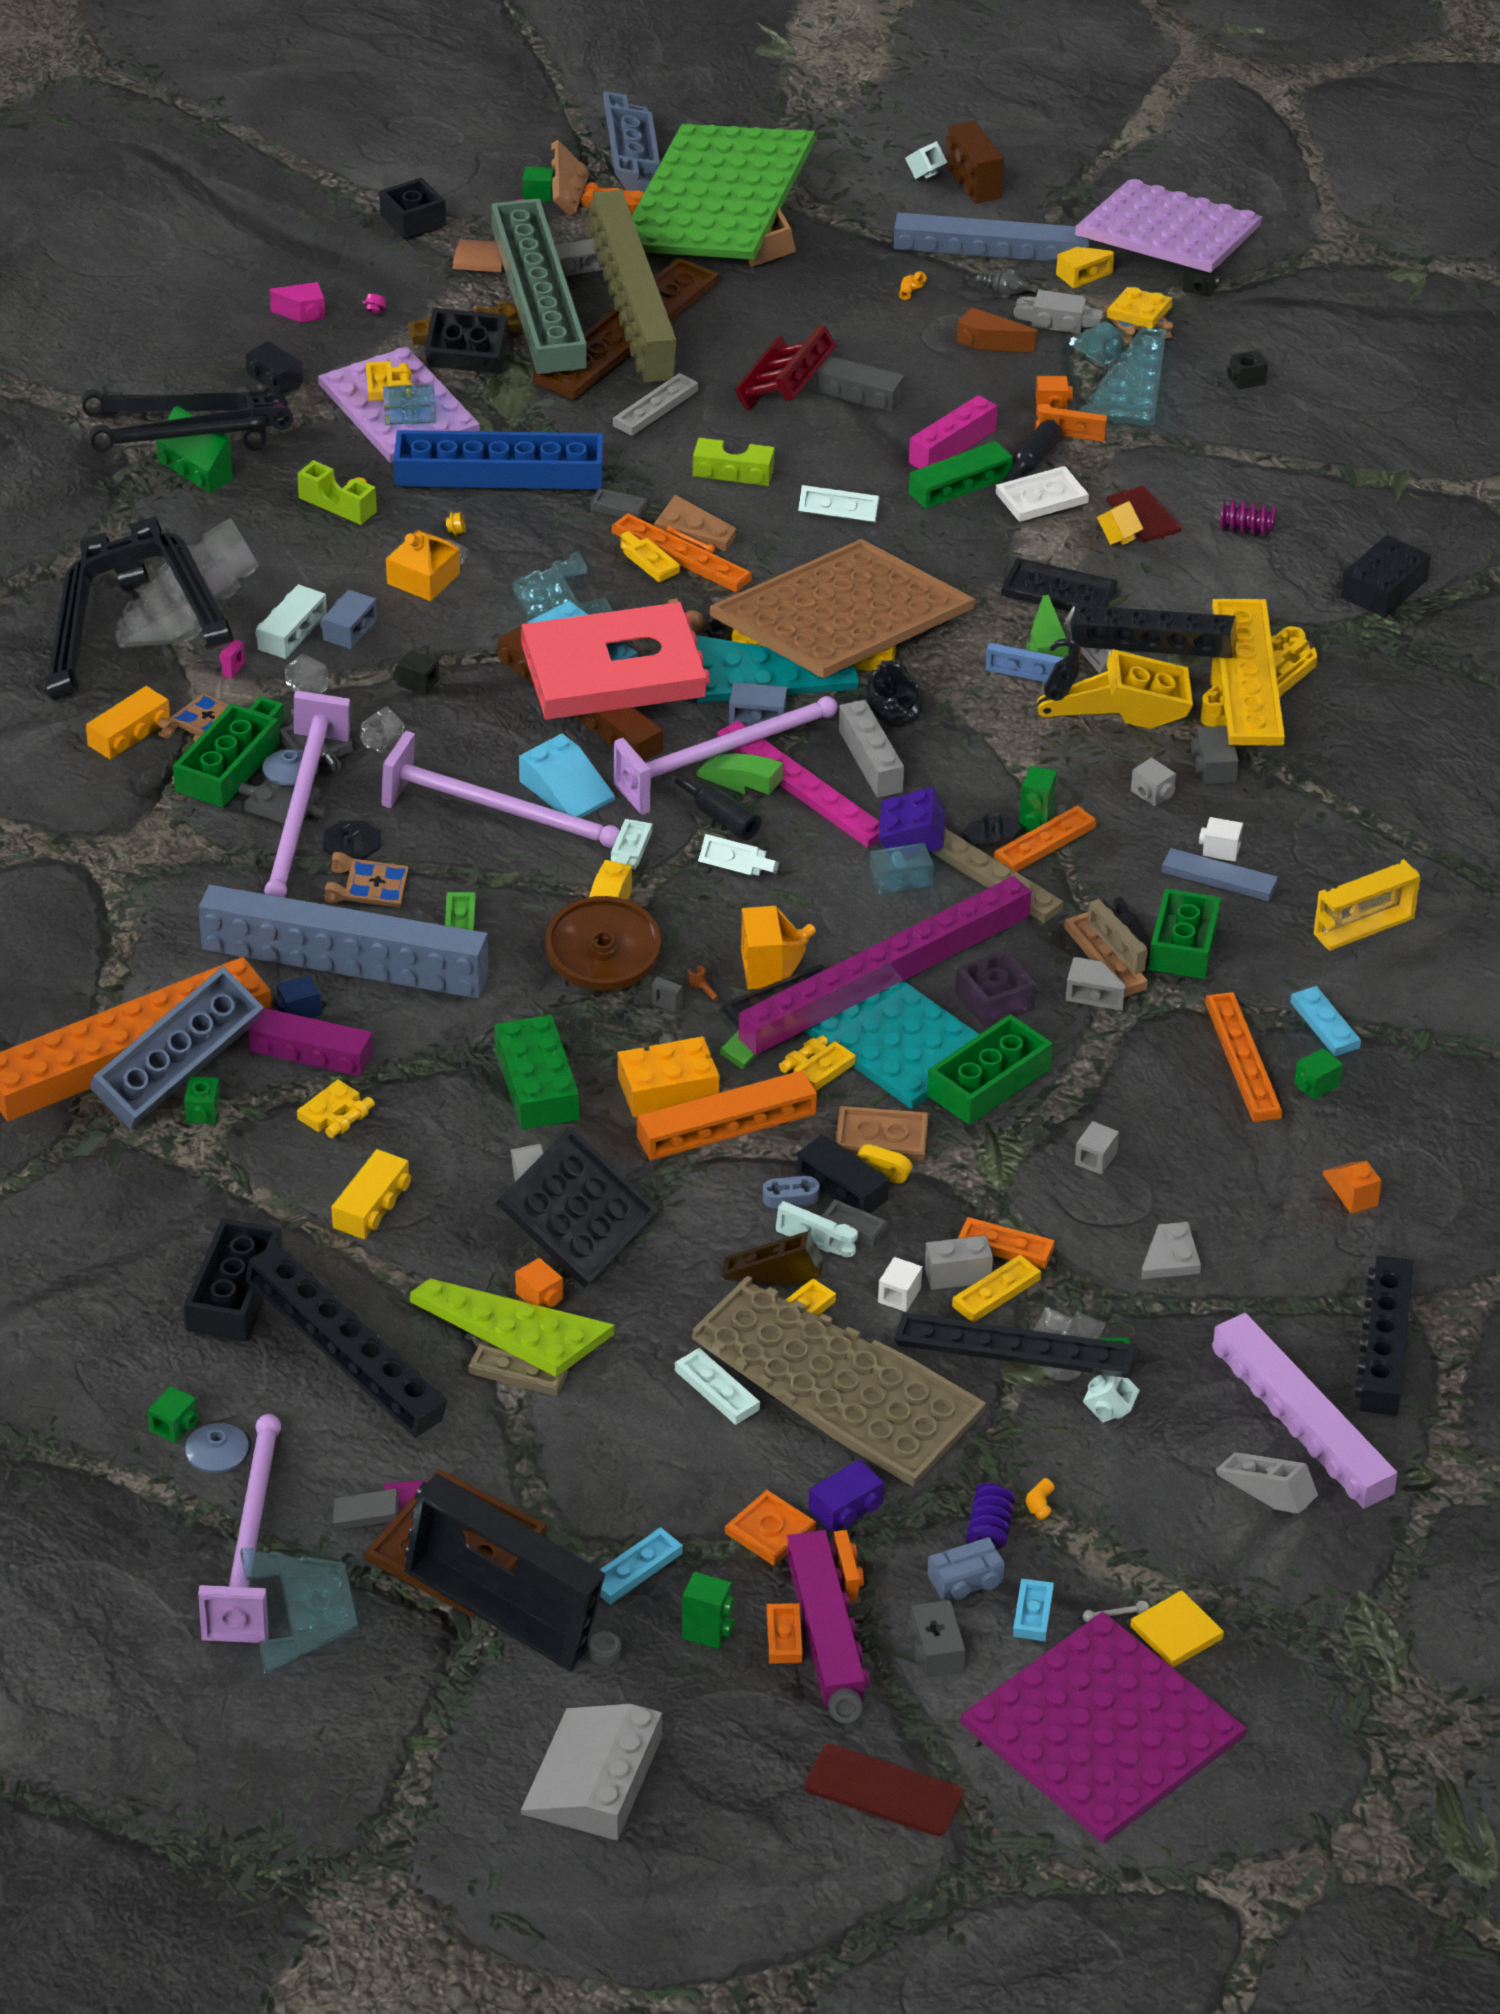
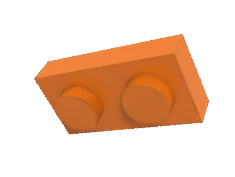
M847 1530L834 1531L833 1542L837 1555V1561L834 1563L835 1567H840L842 1570L843 1587H841L842 1592H847L849 1602L857 1601L859 1587L864 1585L862 1568L856 1567V1544L850 1543Z
M800 1603L767 1604L769 1664L802 1663Z

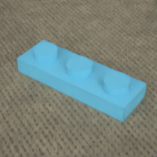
M1317 986L1291 994L1290 1003L1334 1057L1360 1049L1361 1039Z
M660 1527L600 1569V1571L605 1573L600 1597L611 1605L682 1555L683 1545Z

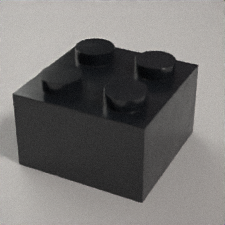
M422 177L379 191L380 216L403 239L411 238L427 231H433L446 225L445 200Z

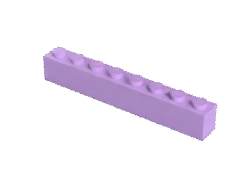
M1246 1313L1215 1326L1212 1343L1215 1354L1222 1358L1232 1368L1233 1373L1250 1387L1254 1396L1260 1398L1268 1406L1271 1414L1283 1422L1290 1434L1299 1439L1307 1448L1309 1454L1326 1468L1329 1476L1336 1479L1345 1488L1351 1499H1355L1365 1509L1395 1494L1398 1472Z

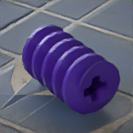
M982 1483L977 1485L975 1490L976 1494L971 1509L972 1513L967 1529L966 1544L989 1537L995 1548L1000 1549L1006 1545L1008 1540L1007 1535L1010 1530L1009 1525L1011 1523L1015 1496L1010 1490L997 1484Z

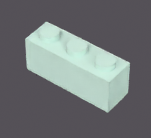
M298 584L271 611L270 615L257 626L255 635L257 637L258 650L286 659L321 622L322 616L327 613L326 594Z

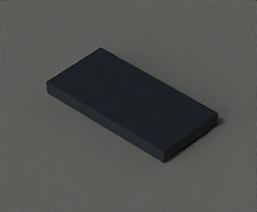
M1017 558L1001 588V596L1040 604L1043 595H1049L1054 608L1071 611L1073 606L1075 607L1076 605L1108 607L1117 590L1118 581Z

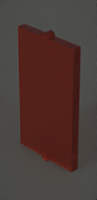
M1144 486L1130 490L1124 489L1120 493L1106 496V501L1112 508L1130 501L1143 527L1142 530L1135 534L1143 543L1158 538L1164 539L1165 536L1181 532V527Z

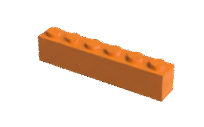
M801 1070L638 1115L637 1138L651 1161L816 1115L817 1093L804 1071Z

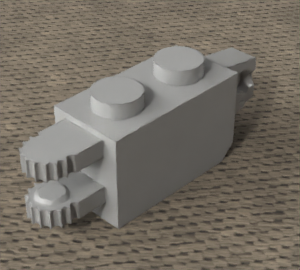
M1038 290L1036 297H1019L1016 302L1017 306L1013 311L1017 319L1031 321L1032 327L1079 334L1082 328L1100 327L1103 317V311L1086 306V299L1083 296Z

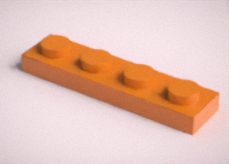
M1077 805L994 851V859L1018 872L1096 828V819Z

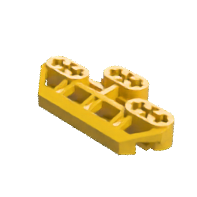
M1295 626L1286 627L1276 635L1271 636L1276 676H1279L1277 678L1279 697L1312 671L1317 664L1315 647L1310 649L1305 632ZM1213 657L1210 677L1212 688L1202 697L1200 721L1208 727L1226 726L1218 657Z

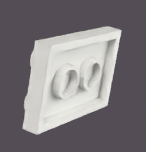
M1065 466L996 485L997 496L1019 522L1086 504L1089 500V494Z

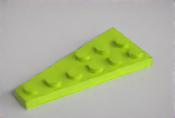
M431 1278L410 1292L411 1303L555 1377H558L614 1335V1324Z

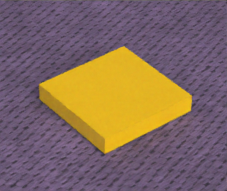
M1182 1590L1131 1619L1130 1627L1172 1668L1223 1639L1224 1631Z

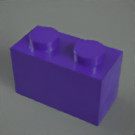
M859 1459L809 1488L808 1510L826 1528L834 1533V1531H838L843 1527L850 1526L856 1519L868 1512L875 1511L883 1504L884 1482Z

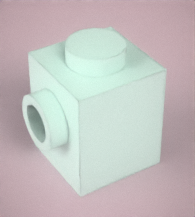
M937 141L905 157L915 179L922 176L928 179L938 174L937 169L947 163Z

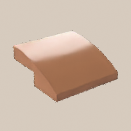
M460 239L455 251L452 269L502 272L504 266L496 242Z

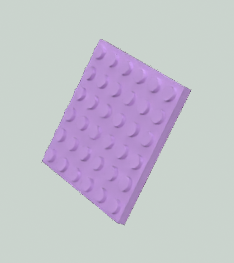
M1131 179L1125 182L1077 224L1075 235L1211 273L1261 226L1262 216L1256 215L1251 210H1237L1229 204H1215L1207 198H1194L1188 196L1185 192H1172L1165 190L1163 186H1150L1143 184L1141 180Z

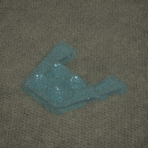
M579 551L570 554V559L564 562L561 560L553 562L552 568L543 572L537 570L512 582V592L528 621L569 600L588 615L613 611L606 598L578 603L565 578L587 573V565Z
M241 1548L240 1555L245 1580L280 1576L292 1633L291 1637L260 1641L259 1649L265 1674L271 1673L356 1629L357 1620L345 1563L305 1556L296 1558L283 1556V1553L270 1551V1553L254 1551V1548Z

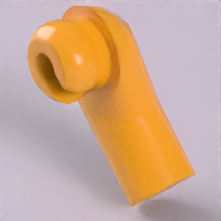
M918 271L914 275H908L903 278L899 290V297L902 300H908L911 297L912 291L921 289L927 280L925 273Z
M1043 1478L1026 1496L1025 1502L1031 1514L1034 1513L1038 1520L1045 1519L1052 1511L1051 1507L1046 1504V1498L1054 1491L1055 1487L1047 1478Z

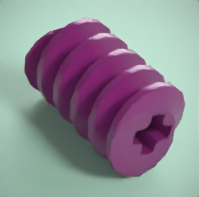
M1224 499L1220 516V529L1225 531L1230 524L1231 532L1235 533L1240 526L1241 533L1246 534L1250 528L1252 536H1256L1260 529L1262 537L1266 538L1269 531H1271V534L1273 532L1276 506L1273 505L1270 512H1267L1266 504H1263L1260 510H1257L1256 503L1253 502L1250 508L1247 509L1244 500H1242L1239 507H1236L1235 499H1232L1229 505H1226Z

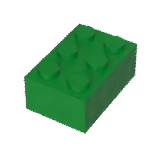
M1165 888L1151 941L1148 970L1206 979L1219 924L1221 897Z

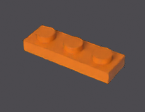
M967 1217L958 1236L959 1239L986 1235L993 1256L1012 1260L1021 1255L1035 1267L1042 1269L1046 1268L1055 1246V1240Z

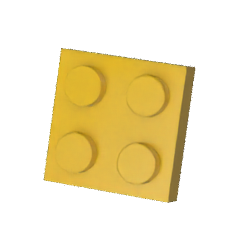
M1127 287L1107 309V318L1153 329L1172 307V298L1163 296L1161 293H1150L1136 287Z

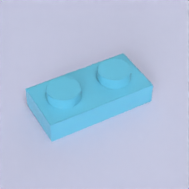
M1021 1578L1013 1637L1046 1641L1054 1583Z

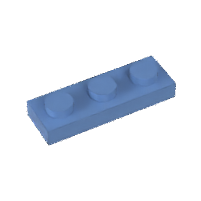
M989 643L986 651L985 670L1046 682L1055 664L1064 659V657Z

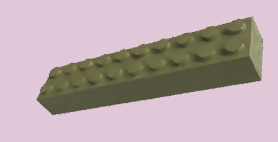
M623 191L593 192V202H589L591 222L587 224L588 236L593 238V250L598 252L599 266H603L604 281H608L609 295L614 297V309L619 311V323L621 327L624 326L626 342H630L631 357H635L636 371L641 373L643 382L669 380L674 376L677 339Z

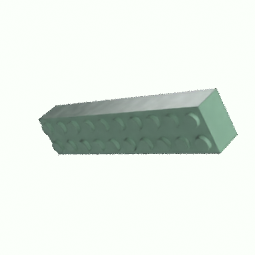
M540 198L491 204L492 230L536 373L549 374L559 371L586 369V341Z

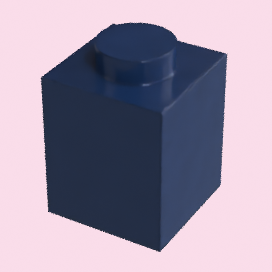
M310 975L277 984V997H274L276 1011L307 1018L321 1015L320 993Z

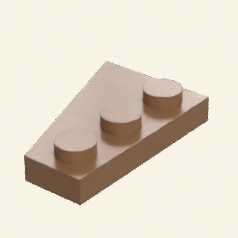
M556 140L551 144V151L555 153V158L551 160L552 167L555 169V177L552 178L553 201L570 217L577 211L590 172L585 164L579 162L559 140Z

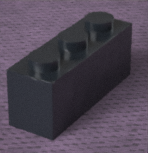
M821 1134L798 1151L797 1174L800 1176H811L818 1180L820 1184L819 1189L832 1198L869 1214L888 1200L889 1178L825 1135Z

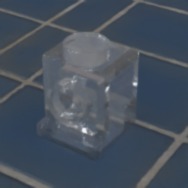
M385 706L361 723V742L367 749L373 747L377 752H380L401 738L404 733V723L388 706Z

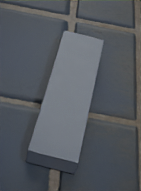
M1170 848L1161 868V872L1268 902L1278 883L1277 876Z

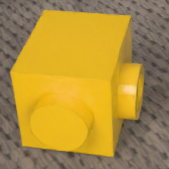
M1130 501L1097 516L1110 545L1119 541L1124 545L1136 539L1135 533L1143 529Z

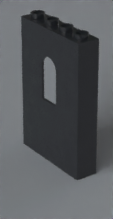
M436 1473L428 1483L424 1481L415 1494L417 1504L411 1515L414 1521L408 1532L410 1543L404 1553V1557L407 1558L404 1572L570 1672L588 1650L605 1573L442 1475ZM469 1529L518 1558L515 1574L470 1547L463 1538V1530Z

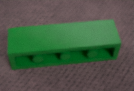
M996 441L910 472L909 494L923 508L929 509L1003 481L1004 476L1012 468L1013 457Z

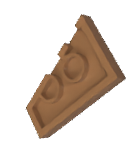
M677 495L673 496L654 523V526L666 531L668 526H671L679 532L705 544H713L716 549L727 551L736 538L735 527Z

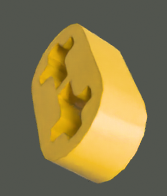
M870 1144L863 1145L856 1155L877 1171L882 1172L889 1178V1182L900 1184L905 1182L913 1168L912 1163L906 1156Z

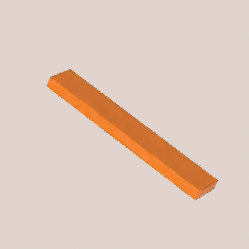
M629 513L612 525L613 534L620 537L621 534L630 531L639 540L648 538L679 563L680 566L736 593L752 581V572Z
M1234 992L1206 995V1007L1252 1122L1281 1119L1282 1109Z

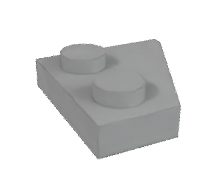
M1188 1222L1159 1224L1142 1267V1280L1200 1274L1201 1263Z

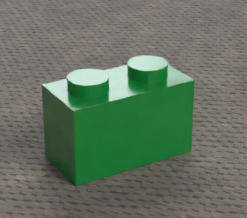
M1030 765L1021 788L1019 824L1023 830L1032 831L1052 820L1055 808L1056 770Z
M698 1572L693 1573L683 1593V1639L720 1649L725 1637H731L735 1625V1619L731 1618L735 1606V1597L731 1596L732 1582Z

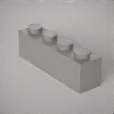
M866 700L839 705V732L876 797L879 798L903 792L904 766Z

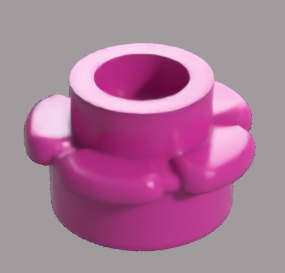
M367 294L366 300L363 301V304L367 306L366 310L372 313H381V310L387 308L385 306L386 298L380 295Z

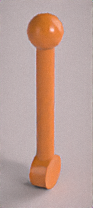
M668 526L666 532L689 541L710 553L715 551L713 544H705L677 531L671 526Z

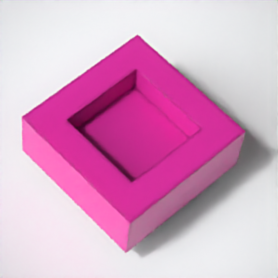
M234 639L227 648L222 650L219 660L222 664L223 676L233 678L245 664L244 642Z

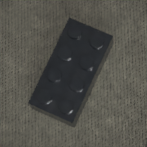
M225 1218L221 1219L184 1304L186 1331L247 1341L264 1300V1297L245 1281L248 1263L251 1258L276 1243L282 1247L281 1228Z

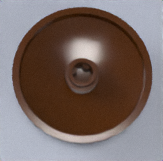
M593 896L574 901L556 913L547 927L545 949L552 968L568 982L591 990H617L639 982L654 969L661 952V934L654 918L639 905L618 897Z

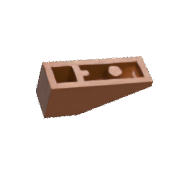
M973 307L957 323V343L977 350L1036 351L1038 329Z

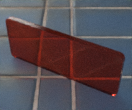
M833 1744L824 1745L805 1782V1790L808 1793L935 1836H943L946 1833L963 1797V1790L959 1786Z

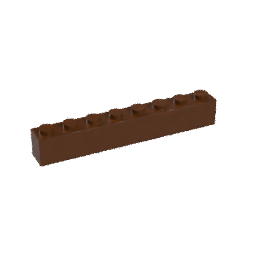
M522 626L498 638V657L503 664L508 665L520 677L525 678L534 685L521 645ZM633 707L573 716L612 746H614L615 740L624 738L643 761L663 752V730Z

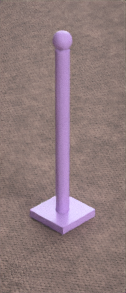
M295 690L293 698L294 734L305 735L308 738L270 881L265 885L264 892L267 895L285 898L287 894L286 883L324 739L349 741L350 699Z
M825 696L820 698L817 703L801 707L646 763L624 738L615 740L614 785L641 815L650 812L651 778L820 719L821 717L831 718L838 710L837 702L834 698Z
M405 731L383 763L381 803L382 806L392 808L407 783L412 782L595 841L600 840L601 844L608 848L614 846L620 832L613 825L603 827L588 820L413 766L415 733Z
M265 1414L256 1422L257 1438L229 1587L199 1586L201 1640L268 1644L269 1627L266 1588H249L275 1441L281 1431L280 1420L272 1414Z

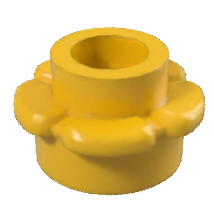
M451 511L449 517L446 518V527L448 533H453L455 537L466 532V525L462 512L453 513Z

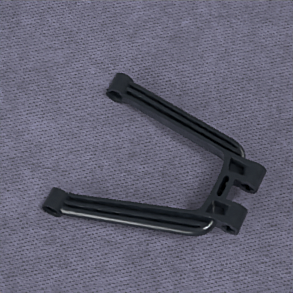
M91 389L84 392L81 397L83 411L89 417H98L103 412L172 411L176 406L181 407L185 411H226L110 429L102 424L96 425L90 431L89 437L94 450L101 453L108 452L114 444L236 431H242V440L249 450L258 451L266 444V426L285 430L293 423V415L283 393L275 390L171 395H102L99 391ZM91 398H96L100 401L98 407L93 409L87 407L86 403ZM251 432L260 433L259 440L255 442L248 441L247 436ZM100 433H105L109 436V439L105 443H98L95 441V437Z
M156 516L130 524L131 535L110 542L106 532L80 540L81 559L70 566L64 578L49 675L45 676V684L52 700L79 691L75 673L90 583L97 575L113 568L117 573L122 589L125 591L149 583V576L142 559L155 556L163 557L200 624L207 643L205 644L206 649L209 650L234 641L230 625L184 540L174 533H162Z

